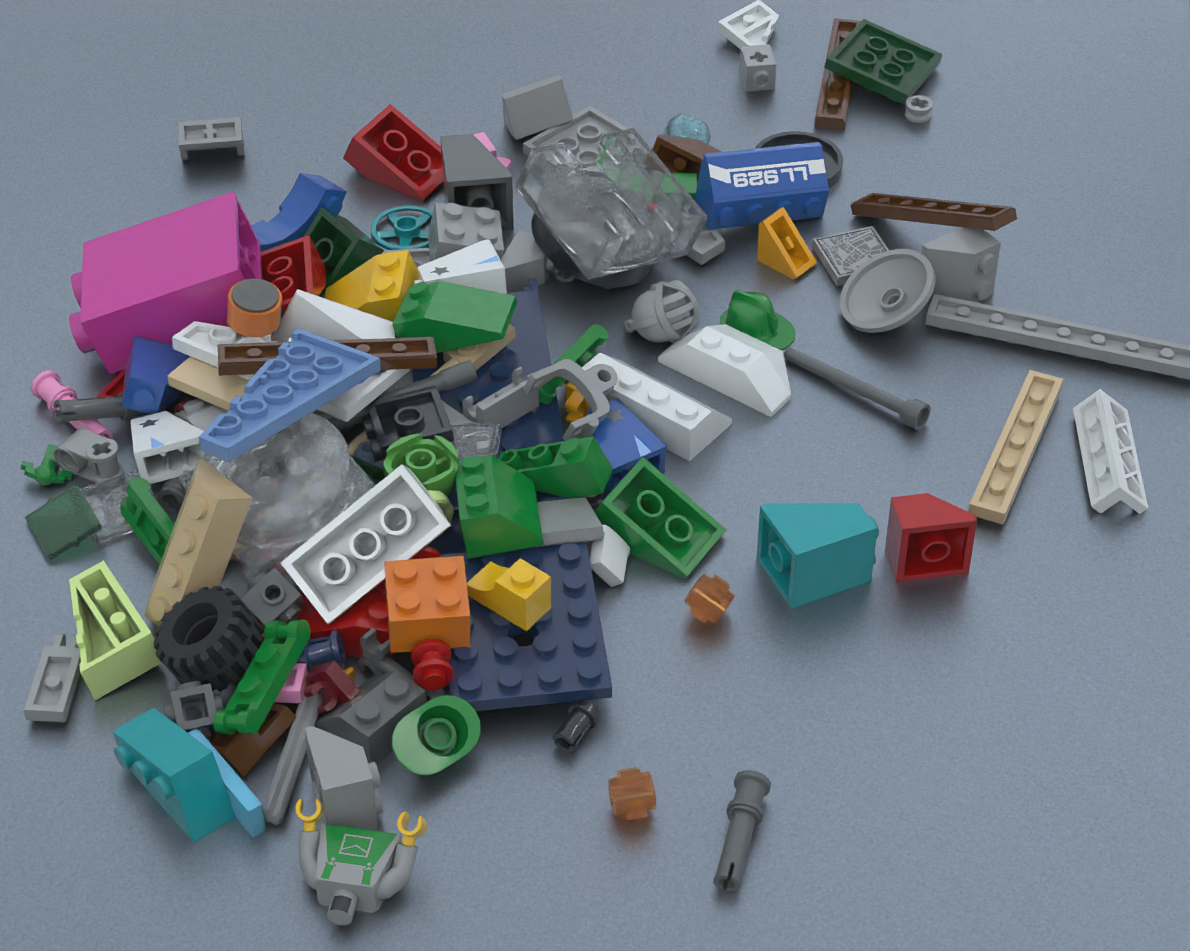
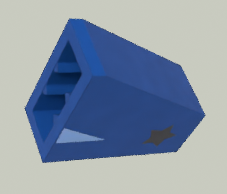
M618 398L608 401L610 410L592 435L613 467L602 494L604 498L612 492L642 457L662 474L665 472L667 446ZM591 409L588 410V415L592 414Z

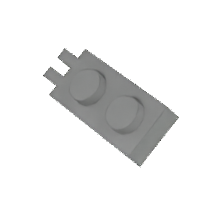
M56 634L52 645H44L24 706L26 720L66 722L80 677V650L75 634L71 635L68 646H66L65 634Z

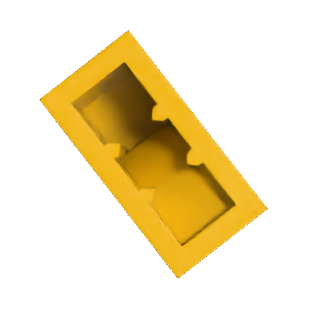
M521 558L510 568L489 562L467 582L469 597L525 631L531 628L551 609V576Z

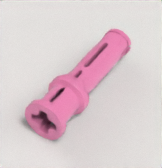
M52 370L41 372L31 384L33 395L38 399H43L52 413L53 410H60L59 407L55 408L53 406L55 400L77 399L75 390L69 386H64L59 375ZM97 419L68 421L76 429L83 427L100 436L104 435L106 438H113L112 432L106 429Z

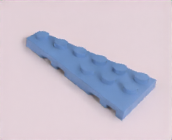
M296 328L292 332L291 342H283L278 348L279 355L275 359H268L244 386L245 393L241 397L235 396L231 400L230 410L226 414L218 415L199 436L200 451L227 462L237 459L246 451L265 442L266 439L290 427L296 421L315 412L321 406L340 397L346 391L381 371L380 358Z

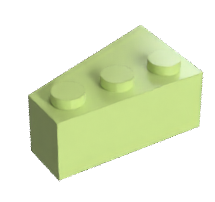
M104 560L69 579L73 616L77 626L76 641L80 650V673L94 700L101 698L162 663L155 654L157 650L154 648L155 639Z

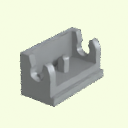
M240 117L178 122L179 149L182 161L188 160L187 151L237 147L238 156H244V139Z
M520 366L512 373L513 383L473 405L474 401L471 395L463 400L462 415L475 425H497L496 431L539 406V388L528 395L523 391L530 374L526 376V381H524L522 376L523 369ZM478 426V428H476V429H482V428H493V429H488V430H483V431H477V434L485 433V432H490V431H491L492 434H493L495 427H481V428H480V426Z

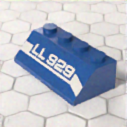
M819 142L704 154L693 210L708 230L757 225L782 207L785 208L791 220L823 217L829 194V185L822 145Z

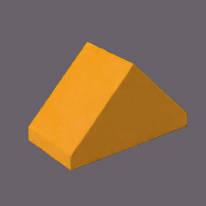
M782 207L759 223L757 261L791 279H796L815 265L817 261L785 208Z

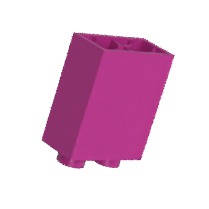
M233 191L83 243L82 271L71 276L72 289L81 311L69 316L73 338L82 353L85 354L96 350L109 374L126 368L134 336L173 346L172 337L194 321L227 327L228 293L231 287L242 280L262 279L260 242L235 192Z

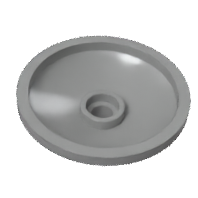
M894 249L870 258L851 274L842 289L840 310L843 317L853 328L868 333L889 331L906 324L918 315L929 301L936 282L934 268L926 256L911 249Z

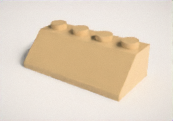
M198 460L149 593L144 616L157 627L162 625L161 619L165 613H169L173 609L172 606L177 601H182L185 595L191 592L196 593L203 587L211 589L213 586H220L252 501L250 495L205 460Z

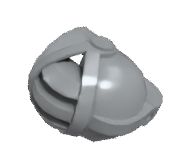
M676 279L669 282L660 281L650 285L649 290L635 300L631 311L632 317L623 321L626 332L632 333L637 331L640 336L654 343L669 341L674 343L698 327L700 311L693 293L683 282ZM682 298L687 301L679 306L676 304V301ZM690 310V316L683 318L681 314Z

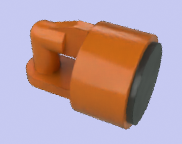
M246 279L234 284L228 293L227 327H231L238 335L248 337H263L271 334L272 340V333L277 330L281 322L282 294L274 284L262 279Z

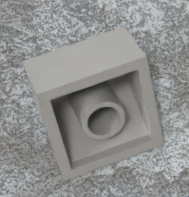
M962 227L923 244L921 253L930 261L936 275L934 291L928 302L932 301L934 294L972 302H979L993 296L1001 243L985 230Z
M314 726L305 727L311 782L316 798L323 806V823L378 831L377 814L383 813V805L379 790L376 788L381 786L376 763H368L362 746Z

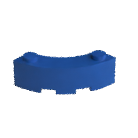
M299 173L293 188L279 205L280 212L268 222L261 220L251 225L260 242V251L262 252L302 238L321 208L339 214L347 191L320 175Z

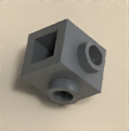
M275 567L268 574L265 571L258 574L249 583L248 588L250 590L240 598L264 628L269 621L281 620L289 624L290 621L295 620L301 614L302 609L300 607L304 604L303 598L299 593L301 589L287 572L282 575Z
M199 681L178 685L176 691L170 692V705L163 706L165 716L187 733L196 728L200 730L206 739L211 738V732L215 731L213 726L214 715L217 711L223 710L220 694L213 695L211 683L201 685ZM190 709H197L201 713V718L189 721L186 718V712Z

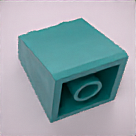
M767 503L760 506L756 559L792 609L871 582L873 564L876 563L875 546L876 538L879 536V528L875 519L872 516H868L859 503Z

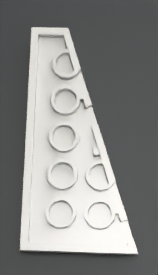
M194 321L172 337L174 350L217 368V345L278 342L271 340V334L263 337H248L238 335L231 327ZM410 369L381 370L317 410L347 422L409 372ZM255 374L236 376L249 381Z

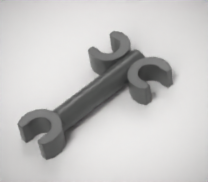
M374 628L360 638V644L364 651L363 657L357 662L358 669L363 671L368 666L373 671L374 676L397 670L414 682L413 674L387 655L390 652V640L381 644L376 638V630ZM424 689L426 690V703L439 696L447 695L443 689L435 691Z

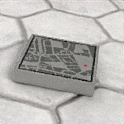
M873 226L814 238L812 242L813 250L836 286L845 285L851 274L870 258L889 251Z

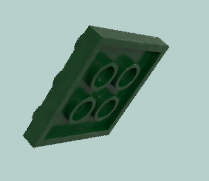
M863 19L827 57L824 68L834 72L839 77L847 78L860 84L865 89L876 91L894 102H900L905 105L906 100L918 90L940 64L943 54Z

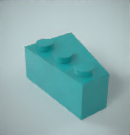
M156 708L150 709L112 731L118 746L114 748V754L120 765L125 770L129 769L193 843L236 818L213 751Z

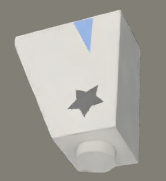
M489 239L418 266L419 280H414V284L419 282L429 284L442 281L507 294L505 267Z
M167 411L130 420L133 452L141 478L147 480L150 484L180 477L185 470H195L198 460H205L212 467L215 466L213 456L200 451L199 436L204 432L203 430Z

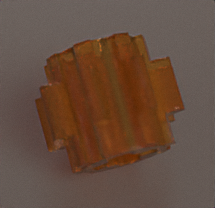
M702 574L684 600V603L691 607L689 613L703 623L708 619L715 624L726 612L735 597L728 590L730 584L716 574L712 578Z
M634 767L618 770V777L608 779V792L614 815H624L625 819L634 820L647 817V810L656 809V795L650 772L640 773V769Z

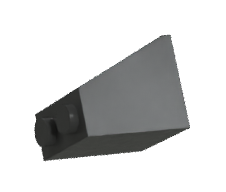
M473 134L440 136L445 204L455 203L460 206L486 207L500 211L502 230L514 229L512 173Z

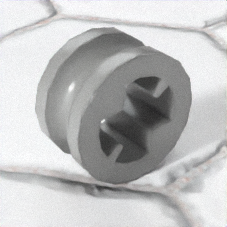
M915 95L906 100L904 116L908 121L925 123L931 119L933 102L930 98Z

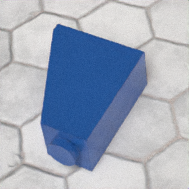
M134 336L126 364L121 407L149 414L163 411L185 393L169 386L167 375L190 356L174 350L172 345Z

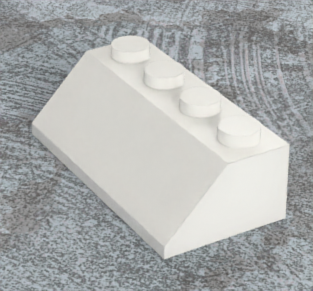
M599 353L582 367L585 371L597 364L611 366L617 373L618 380L613 390L606 395L607 400L611 401L618 398L667 446V450L689 462L732 424V418L603 353Z
M402 464L284 559L281 564L327 624H330L385 580L384 561L410 560L447 530L451 524L434 498L411 469Z

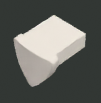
M602 525L603 539L586 541L591 569L609 586L614 587L624 582L630 547L614 530L607 525Z

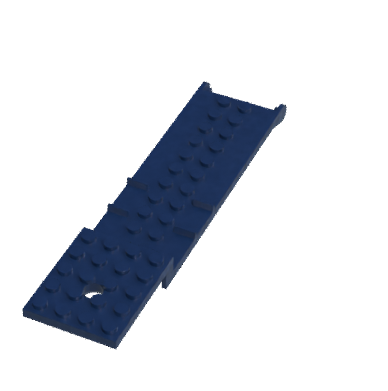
M536 278L529 279V285L523 286L522 292L507 293L508 295L516 296L518 301L509 323L515 327L516 338L475 371L477 380L449 391L439 392L441 400L460 414H463V400L471 395L474 401L473 405L513 383L512 373L518 367H522V376L524 381H526L527 375L551 366ZM443 352L436 353L437 368L411 369L413 383L428 378L446 363L443 358ZM557 395L550 404H544L539 401L537 408L496 431L490 455L498 459L501 452L509 449L516 450L534 447L539 444L564 441ZM480 435L472 436L477 437L476 441L465 444L476 443L475 451H472L476 453V450H478L477 442L492 440V438L490 439V436H488L489 439L478 441V436ZM462 444V445L460 446V447H461V451H462L463 457L466 458L465 454H467V453H464V449H463V448H465L466 446L463 447V445H465V444ZM467 448V449H468V456H467V457H469V456H471V455H469V450H470V453H472V452H471V449ZM455 485L447 497L454 509L450 522L451 526L431 542L432 548L437 550L441 557L464 556L466 583L489 562L510 568L521 558L551 576V609L531 628L525 631L468 596L470 647L451 648V659L448 663L453 668L454 676L449 683L450 696H457L466 700L476 711L612 698V683L587 542L530 547L468 559L460 523L457 486ZM536 491L537 502L571 499ZM518 635L535 637L533 644L529 646H518L517 642L512 638Z

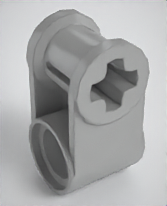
M78 428L53 451L55 461L63 470L71 471L73 474L90 480L99 486L115 485L124 477V468L118 463L117 459L119 452L117 442L95 434L87 428Z

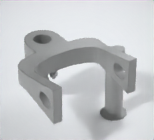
M563 359L556 364L530 374L523 388L527 395L553 378L562 377L573 384L588 402L592 414L570 423L563 436L564 441L572 438L591 437L594 434L597 426L605 419L610 410L606 395L613 390L618 380L617 373L611 366L597 364L584 371L580 365L570 359Z

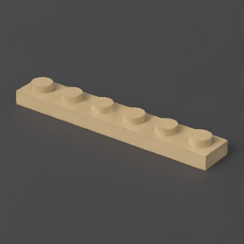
M1029 370L970 501L969 513L982 519L1004 524L1062 390L1063 378Z

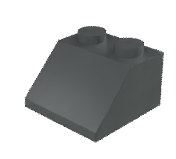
M397 670L370 677L358 687L360 691L351 701L336 705L315 722L314 727L362 746L368 763L375 762L377 765L393 751L392 734L396 724L406 715L426 703V690Z

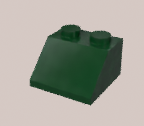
M324 208L320 209L303 236L310 235L325 265L326 286L321 291L324 295L326 288L374 256L384 252V249L348 219Z

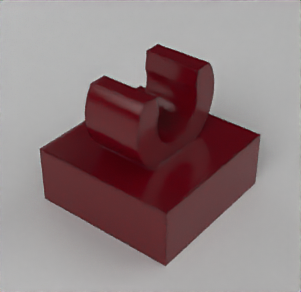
M335 661L315 667L305 677L310 685L304 690V696L307 698L314 696L318 692L323 696V703L317 708L319 713L329 711L336 705L351 701L360 691Z

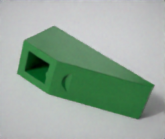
M594 436L579 439L572 438L567 441L539 444L534 447L516 450L509 449L501 452L498 460L533 479L535 491L571 499L603 494L613 470L612 465Z

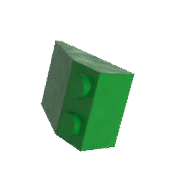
M442 281L429 284L419 282L408 288L392 326L398 338L434 337L436 353L504 339L518 301L516 296L458 284Z
M644 457L637 462L594 511L602 525L610 527L630 547V554L684 580L727 530Z

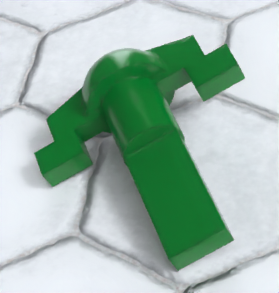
M51 444L47 447L41 466L33 468V463L22 461L20 468L25 470L24 475L35 479L38 484L43 486L52 483L64 484L65 479L71 480L73 472L62 470L61 474L56 473L57 462L53 456V451L58 446Z

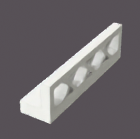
M1099 389L1073 408L1091 507L1099 513H1103L1121 500L1141 514L1148 509L1128 410Z

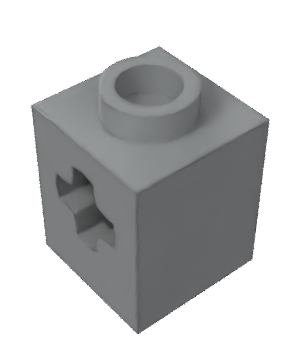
M770 44L740 47L739 73L746 92L775 89L777 64ZM755 57H760V62H757Z

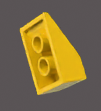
M409 250L379 254L326 288L324 298L393 322L408 288L414 285V280H419L418 269Z

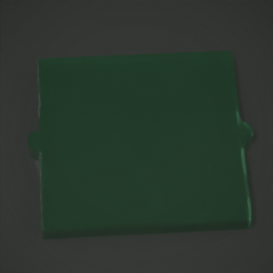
M77 484L59 496L49 498L46 504L25 516L26 521L50 561L73 546L78 547L81 541L103 528Z

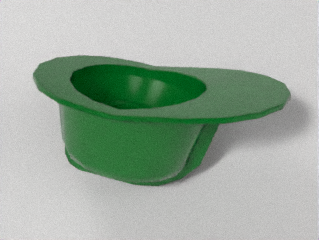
M735 290L732 294L729 308L720 316V325L726 324L779 350L787 348L795 340V329L792 323L775 312L772 302L763 293Z
M439 696L412 711L396 724L392 734V750L397 761L406 770L418 775L435 774L444 770L474 748L481 733L480 719L476 710L466 700L457 696Z

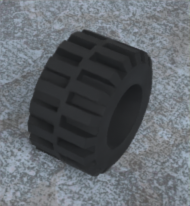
M213 586L209 589L208 587H203L196 593L191 592L185 595V598L180 602L177 601L172 606L173 609L169 613H165L161 619L163 623L157 627L155 632L157 636L154 640V648L157 650L155 654L181 684L199 681L201 685L211 683L212 692L215 689L218 691L227 689V685L237 683L241 680L240 677L247 671L265 639L262 636L264 633L263 627L242 600L229 588L223 589L221 586Z

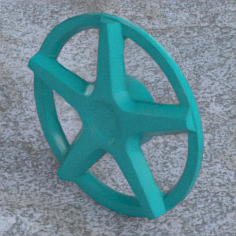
M411 205L388 209L374 219L371 225V238L376 244L386 250L429 248L428 231L422 230L420 227L432 217L433 211ZM418 211L423 214L416 218L410 215L399 216L396 212ZM388 216L394 224V228L377 232L376 227L379 221ZM399 238V246L390 244L383 239ZM413 238L427 240L421 244L410 246Z

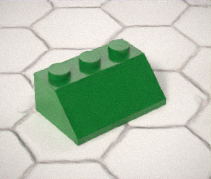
M474 455L458 461V472L455 476L459 516L468 559L544 545L533 479L491 455L483 457Z

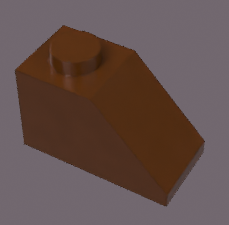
M658 135L647 164L664 173L697 174L698 184L703 155L722 151L698 139Z

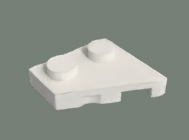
M757 0L718 21L717 31L739 49L741 46L766 45L777 26L779 15L762 1Z

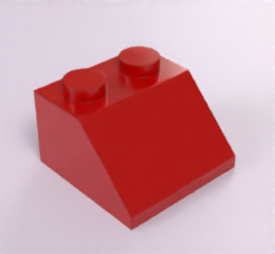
M929 493L891 497L885 553L895 582L969 574L977 525L976 516Z

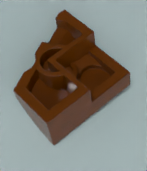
M273 704L257 733L241 734L238 730L233 734H218L216 732L209 742L235 773L244 777L297 717L287 706Z

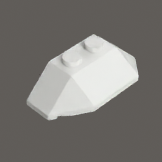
M726 324L706 326L674 342L658 356L659 363L770 417L774 416L791 399L783 351Z

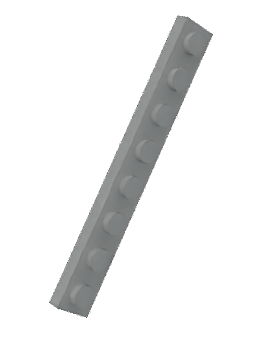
M938 294L933 295L926 315L925 325L941 329L969 333L974 336H983L1008 343H1017L1042 350H1051L1076 357L1104 361L1109 364H1118L1143 371H1152L1177 378L1190 379V346Z

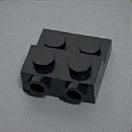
M437 386L373 400L367 405L369 417L362 418L367 439L375 438L370 440L375 462L381 460L384 462L389 446L400 438L409 435L422 434V439L434 440V435H437L449 442L454 441L453 429Z

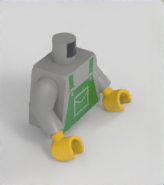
M302 798L298 800L295 809L298 817L303 821V830H299V864L307 885L317 891L318 903L322 906H329L327 917L331 922L338 925H348L352 922L355 910L369 913L378 911L384 899L391 898L410 881L418 846L414 845L415 840L422 837L427 831V822L424 817L420 815L417 827L412 831H408L407 824L410 820V813L404 811L400 814L397 826L399 831L404 834L401 842V834L322 823L320 830H316V822L322 818L324 812L322 804L316 798V812L312 816L307 817L303 815L304 804Z

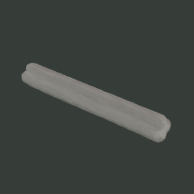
M319 692L307 698L303 696L302 703L298 705L295 714L297 718L293 721L263 806L265 822L277 825L283 821L307 749L304 728L315 726L319 714L317 708L323 702V696Z

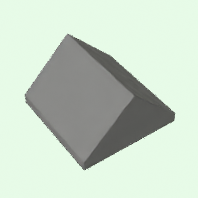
M560 74L502 94L504 124L516 140L574 120Z

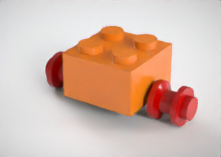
M424 547L410 560L384 561L386 602L391 653L411 651L412 662L416 665L413 670L414 682L421 688L435 691L442 689L453 679V668L448 663L451 659V648L470 647V609L464 556L441 557L437 550Z

